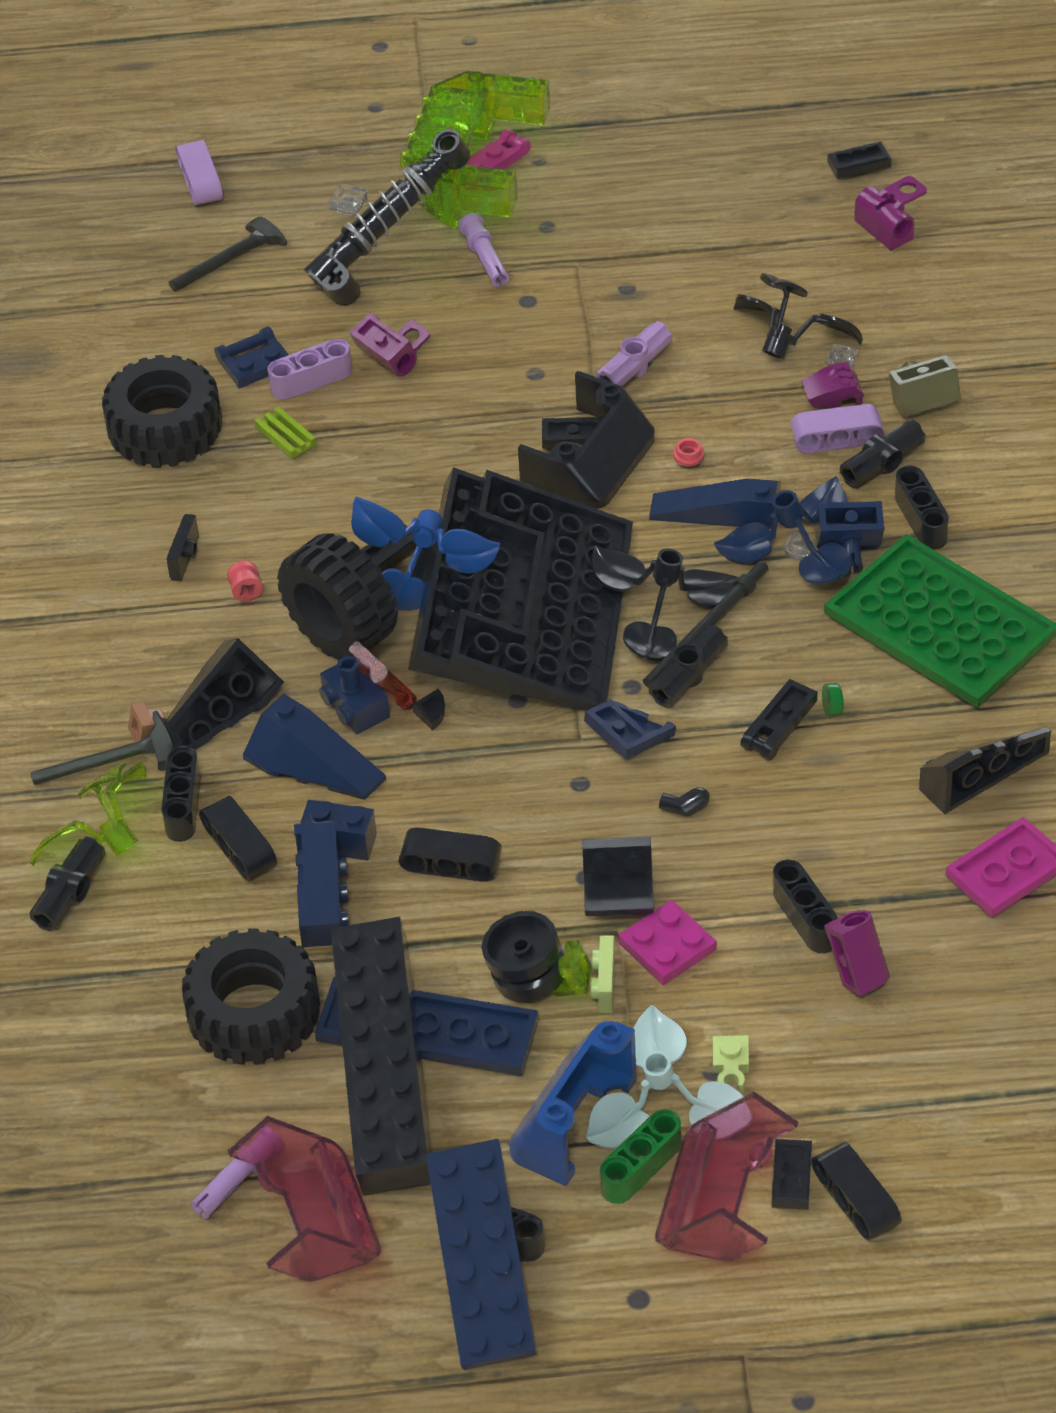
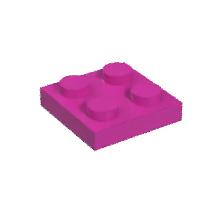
M672 899L656 909L654 913L647 915L618 935L619 944L663 986L717 950V941Z

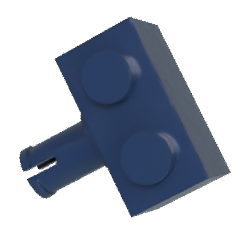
M882 501L818 503L814 519L817 549L828 542L838 543L849 552L853 573L862 571L861 548L880 547L885 529Z
M354 656L342 657L337 665L320 673L322 687L319 688V693L326 705L331 704L341 723L344 726L349 725L356 735L390 718L387 694Z

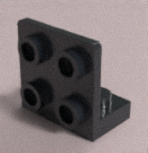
M651 837L582 840L585 915L607 916L654 913Z

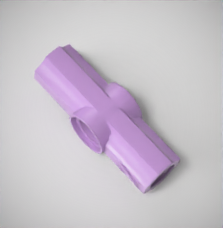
M658 320L655 323H651L637 337H629L623 340L620 352L596 373V377L623 386L632 377L644 375L648 371V362L672 341V333L667 329L666 324Z

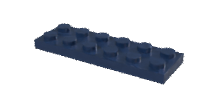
M333 977L315 1029L316 1041L342 1045L336 977ZM413 990L421 1059L523 1075L539 1020L538 1010Z
M493 1139L426 1154L460 1364L463 1371L538 1355L499 1140Z

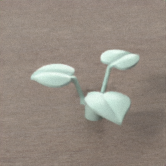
M651 1005L640 1016L633 1028L635 1029L636 1066L643 1069L645 1080L641 1082L642 1090L639 1101L635 1104L634 1099L630 1095L620 1092L610 1093L602 1097L593 1107L590 1114L586 1138L590 1143L599 1147L616 1149L649 1117L641 1110L646 1103L648 1090L650 1088L663 1090L671 1084H675L688 1102L694 1104L689 1112V1121L694 1130L704 1137L721 1138L730 1135L750 1123L753 1114L746 1098L734 1087L723 1082H706L699 1088L697 1098L691 1095L680 1081L679 1076L674 1074L672 1064L679 1061L686 1051V1035L675 1021Z

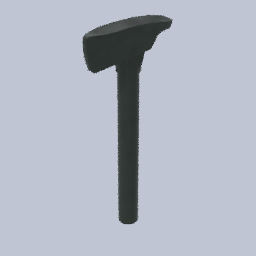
M261 216L256 217L245 226L246 230L252 233L249 237L170 280L169 286L173 291H177L255 246L265 243H277L285 246L287 245L286 238L269 220Z
M155 710L153 712L155 725L151 728L150 735L141 739V741L31 772V778L35 785L143 753H156L158 770L166 771L167 756L176 746L163 718Z

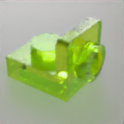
M579 940L566 941L564 956L559 958V971L565 979L553 991L555 996L588 993L592 965Z

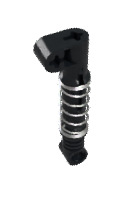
M446 129L438 133L433 141L432 153L428 151L426 153L427 158L423 156L420 159L422 163L417 161L415 164L410 163L402 170L405 180L391 181L392 186L385 193L379 191L381 197L373 204L368 202L369 208L363 214L356 213L358 218L352 224L346 223L341 228V234L304 268L309 278L335 303L346 306L356 301L359 297L360 286L347 268L360 256L369 254L372 251V247H377V240L382 235L388 236V230L393 225H400V218L404 214H411V208L416 203L422 204V194L430 197L435 191V185L438 183L436 179L441 180L443 178L442 174L447 175V169L457 170L467 164L470 159V151L457 131ZM337 278L340 281L339 284L334 282Z

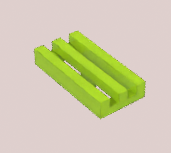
M279 406L274 408V414L270 412L264 414V420L260 418L254 420L255 428L291 459L316 445L315 437ZM270 425L276 428L284 438H282L277 432H275L270 427ZM287 441H291L294 445L297 446V448L295 449V448H294L290 443H288Z

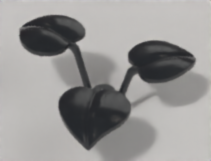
M761 273L760 279L765 284L783 291L784 296L780 310L748 295L738 294L736 296L734 310L756 309L768 312L771 315L769 331L762 351L770 356L784 359L789 345L795 346L797 340L814 322L842 331L855 338L860 345L862 344V334L855 325L844 319L822 313L820 315H812L797 333L792 336V329L782 325L789 295L792 293L801 297H807L808 292L791 281Z
M598 545L595 546L592 556V568L597 580L605 587L615 591H628L633 584L639 586L653 572V577L656 584L660 586L652 622L651 624L643 621L632 622L625 627L623 633V641L633 653L653 661L663 660L677 644V638L672 629L657 626L666 587H671L678 580L680 590L687 591V597L691 602L703 607L714 608L733 588V583L738 579V576L700 569L684 571L682 554L670 548L660 550L657 560H652L647 570L644 564L636 557L622 552L606 550Z

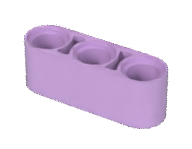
M204 140L175 146L178 163L194 205L197 206L222 200L223 193L220 180Z
M333 339L271 362L268 366V376L272 396L285 400L348 377L352 373L350 346L345 340Z
M871 404L802 412L795 415L790 423L796 447L803 453L861 447L874 434L884 436L878 409Z

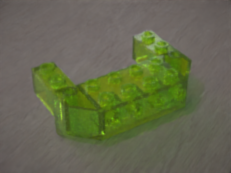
M464 71L432 85L428 96L423 97L421 114L416 115L414 132H410L408 135L407 149L401 153L400 167L406 168L410 163L415 164L417 161L422 163L420 159L423 156L427 158L426 153L428 151L432 153L431 148L433 147L436 135L446 129L457 131L468 147L471 138L489 140L496 119L544 125L550 109L549 80L482 73L479 71ZM465 165L457 170L447 169V175L442 174L443 178L441 180L436 179L438 183L435 185V191L432 195L427 197L422 194L423 203H419L431 215L453 228H456L462 211L511 217L517 201L516 171Z

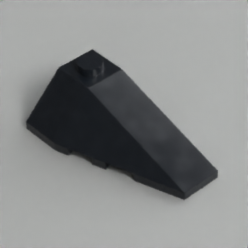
M239 638L224 640L204 664L165 721L175 746H187L196 749L221 731L235 725L247 715L264 707L284 681Z
M1048 727L950 751L936 759H931L920 768L919 790L943 814H946L1048 754L1051 730Z

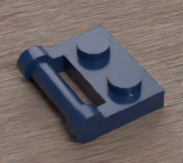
M269 326L260 329V333L231 345H220L214 348L217 360L239 389L269 377V364L289 355L275 338ZM262 344H265V345H266V346H264V347H261V348H259V349H256V350H254V351H251V352H249V353H247V354H244V355H242V356H239V357H237V358H234V359L231 358V357H233V356H235V355H238V354H240V353H243V352H245V351H248V350H250V349H253V348H255V347H257V346H260V345H262Z

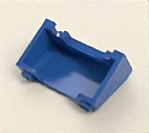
M615 1021L602 1022L564 1058L509 1140L510 1157L515 1163L564 1186L568 1185L575 1174V1165L568 1160L567 1134L575 1121L574 1113L587 1093L599 1098L607 1095V1091L614 1088H622L623 1092L629 1093L637 1081L635 1029Z

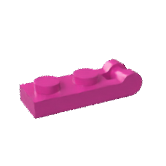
M507 128L502 131L498 139L470 156L465 166L454 170V176L474 189L525 156L531 148V143L523 137L518 138L517 133Z

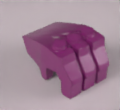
M848 362L829 365L802 380L808 401L814 408L841 407V401L850 397L854 398L855 405H862L864 394L857 374L850 368Z

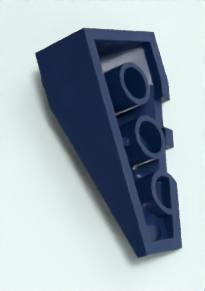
M746 478L653 493L649 520L732 527L759 522L765 524L771 530L772 520L770 515L775 513L772 499L780 492L781 481Z
M284 693L261 713L243 753L244 760L269 775L279 777L281 773L296 777L297 782L306 785L308 781L326 785L329 791L363 800L386 780V775L309 708Z

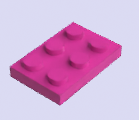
M1022 817L947 866L946 877L993 918L1056 876V845L1025 817Z

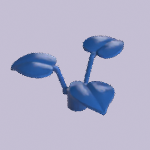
M357 496L353 502L352 530L366 544L383 547L390 540L393 543H398L412 531V537L417 546L406 573L404 574L392 568L382 573L384 579L388 580L391 586L390 591L395 596L397 602L395 608L398 610L411 611L420 609L425 582L411 577L422 547H429L437 540L439 552L446 554L445 561L450 568L462 573H476L492 563L499 551L500 543L487 540L476 533L463 529H452L444 534V529H441L443 518L434 510L426 509L421 511L418 518H413L412 523L405 527V524L397 515L373 502Z

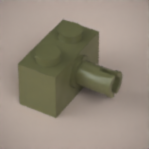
M947 355L920 363L910 360L911 365L905 362L900 369L889 372L893 404L903 417L916 416L925 410L935 407H946L952 402L961 400L957 367Z

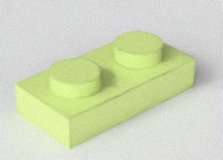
M600 936L599 950H593L592 970L598 971V978H591V999H598L599 1013H613L614 936Z

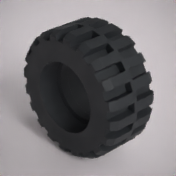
M155 355V358L147 359V357L141 358L136 364L129 363L124 366L122 372L118 371L111 378V382L106 385L104 396L102 397L105 424L111 445L120 455L129 461L134 459V462L139 465L151 464L152 467L161 468V465L169 464V467L177 466L178 462L181 461L187 463L194 460L195 455H202L209 448L208 445L212 446L218 437V433L221 431L222 413L216 381L202 365L198 366V363L188 358L182 360V357L176 355L171 357ZM159 408H178L165 414H147Z
M323 533L312 538L283 560L277 576L279 580L278 590L282 593L281 600L283 605L287 607L290 618L296 622L300 632L306 635L315 647L321 648L323 653L328 656H334V659L337 660L345 656H354L357 660L394 631L398 617V609L395 608L397 602L395 596L391 594V586L388 580L384 579L382 576L383 572L378 565L375 566L371 561L372 558L366 552H362L353 541L348 542L344 536Z
M248 928V932L239 933L238 930L231 931L227 937L222 939L218 936L210 941L208 948L203 946L195 954V960H191L185 970L186 975L182 979V997L190 1032L193 1038L199 1041L201 1048L208 1053L213 1051L214 1057L223 1061H227L230 1058L234 1064L245 1065V1061H253L254 1065L264 1064L266 1059L273 1058L275 1061L283 1058L284 1052L288 1050L293 1052L301 1046V1038L306 1040L313 1032V1025L318 1022L320 999L313 961L309 959V955L303 947L296 946V941L285 935L283 938H280L278 932L267 930L266 933L259 932L258 928ZM250 985H265L280 991L269 1002L252 1008L233 1007L223 1002L235 990Z

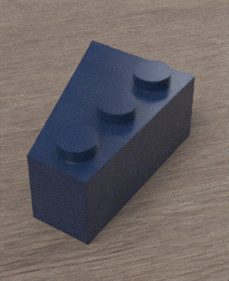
M335 821L294 824L297 846L295 859L296 866H298L297 899L301 944L303 948L331 946V929L349 926L348 909L342 910V903H348L347 882L341 883V877L348 876L346 856H340Z

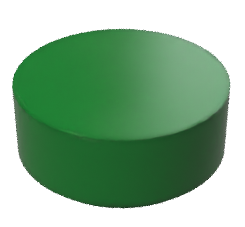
M828 683L822 687V704L828 717L839 716L844 709L843 693L838 683Z

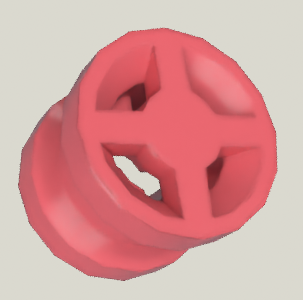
M240 561L228 569L227 578L231 584V592L235 599L250 601L262 593L263 584L259 578L258 568L254 563Z

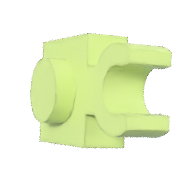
M748 1035L713 1036V1073H719L718 1082L737 1083L738 1091L741 1094L745 1091V1077L743 1073H749Z

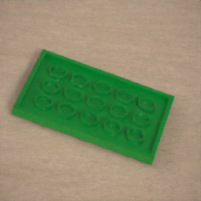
M905 534L824 604V613L976 708L1056 637L1055 622L908 534Z

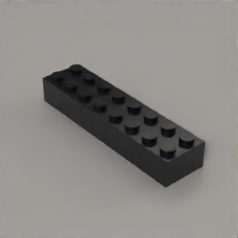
M399 916L332 928L331 937L354 1168L358 1184L363 1196L431 1184L426 1154L432 1153L408 941L401 918Z

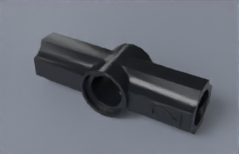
M915 420L906 421L885 436L874 434L865 442L861 452L840 465V474L844 478L845 483L853 488L860 486L881 471L891 473L901 464L903 456L925 443L926 434L923 432L921 425Z
M713 624L704 626L688 644L680 645L675 649L674 660L649 686V694L655 699L657 704L663 707L673 705L689 687H694L701 683L703 671L728 645V637L724 635L721 628Z
M87 836L84 839H79L62 865L55 864L50 869L46 878L45 890L29 912L31 920L39 928L51 931L53 928L56 929L73 903H80L85 899L90 887V878L106 855L105 848L96 839Z

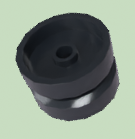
M518 911L505 915L493 923L485 933L481 946L483 956L491 972L496 989L504 997L514 1001H534L552 993L565 979L568 969L566 955L559 941L556 928L546 915L535 911Z

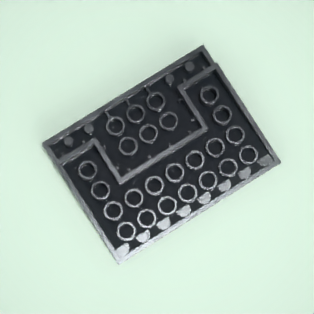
M453 467L444 483L439 509V514L443 518L441 529H444V534L452 529L468 530L487 540L499 542L500 548L492 563L483 570L476 573H462L450 568L446 564V554L439 552L437 540L432 545L408 670L585 711L606 702L623 592L609 589L597 580L592 568V556L596 545L606 550L629 554L633 521L490 470H486L484 476L480 477Z

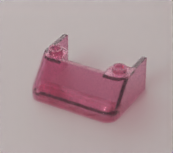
M752 1092L692 1124L685 1133L680 1145L655 1232V1241L668 1250L726 1262L738 1259L742 1255L765 1245L768 1237L737 1217L749 1172L758 1167L762 1168L769 1162L773 1153L771 1149L773 1140L796 1129L798 1121L756 1092Z
M266 1116L228 1150L230 1157L255 1165L258 1172V1181L265 1190L284 1196L298 1236L266 1262L268 1269L312 1282L367 1265L381 1254L378 1237L348 1157L335 1141Z

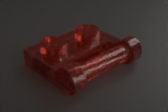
M356 640L348 651L357 658L359 670L367 677L370 675V679L382 690L386 689L395 698V702L401 709H412V704L417 702L416 695Z

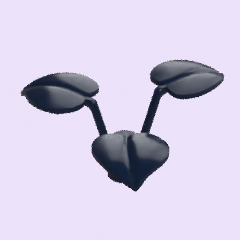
M837 476L820 485L800 503L795 492L790 490L781 491L772 499L775 513L770 515L772 520L771 531L765 524L752 522L733 530L725 538L714 542V545L718 552L726 559L739 564H752L764 559L771 553L772 547L769 541L776 538L778 522L785 528L797 527L811 553L799 563L798 570L800 576L811 584H824L836 581L847 575L851 569L849 552L845 547L834 542H828L816 550L801 521H807L809 524L814 523L818 503L848 502V498Z

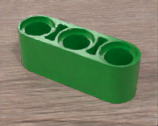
M667 1109L654 1112L602 1162L600 1166V1185L602 1196L606 1201L614 1204L625 1203L678 1153L682 1144L681 1120L676 1112Z

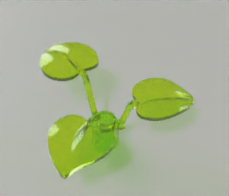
M123 762L105 771L100 777L88 783L77 794L78 798L82 799L94 790L109 817V820L100 826L102 834H99L82 821L74 820L47 835L33 851L30 863L34 866L40 852L50 841L78 829H82L90 834L100 845L106 842L116 856L135 844L138 839L124 820L114 794L121 784L133 779L146 778L145 765L138 763L126 770L122 775L121 771L127 766L126 763ZM111 782L101 791L102 784ZM106 794H107V796H108V798H109V801H110V803H111V806H112V808H113V811H112L110 805L108 804L106 798L104 797Z

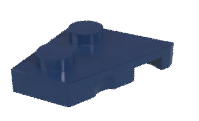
M611 699L585 711L584 722L625 759L675 736L676 726L671 722L667 721L664 726L648 720V713L637 709H630L626 705Z

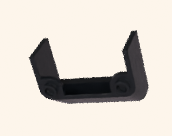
M577 371L575 373L576 410L595 417L604 418L582 446L573 442H561L556 444L549 453H545L520 444L518 447L520 481L600 509L610 503L655 441V430L622 386Z

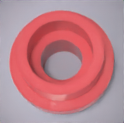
M685 438L677 443L673 451V457L682 466H695L704 459V449L698 440Z

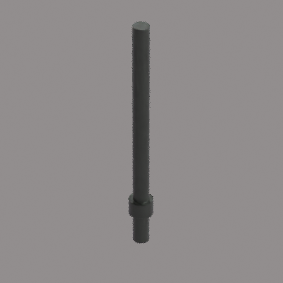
M759 561L747 574H742L733 583V588L643 679L644 685L649 688L650 684L674 660V651L677 647L688 644L704 626L715 625L742 596H748L756 588V582L769 570L768 565L763 561Z

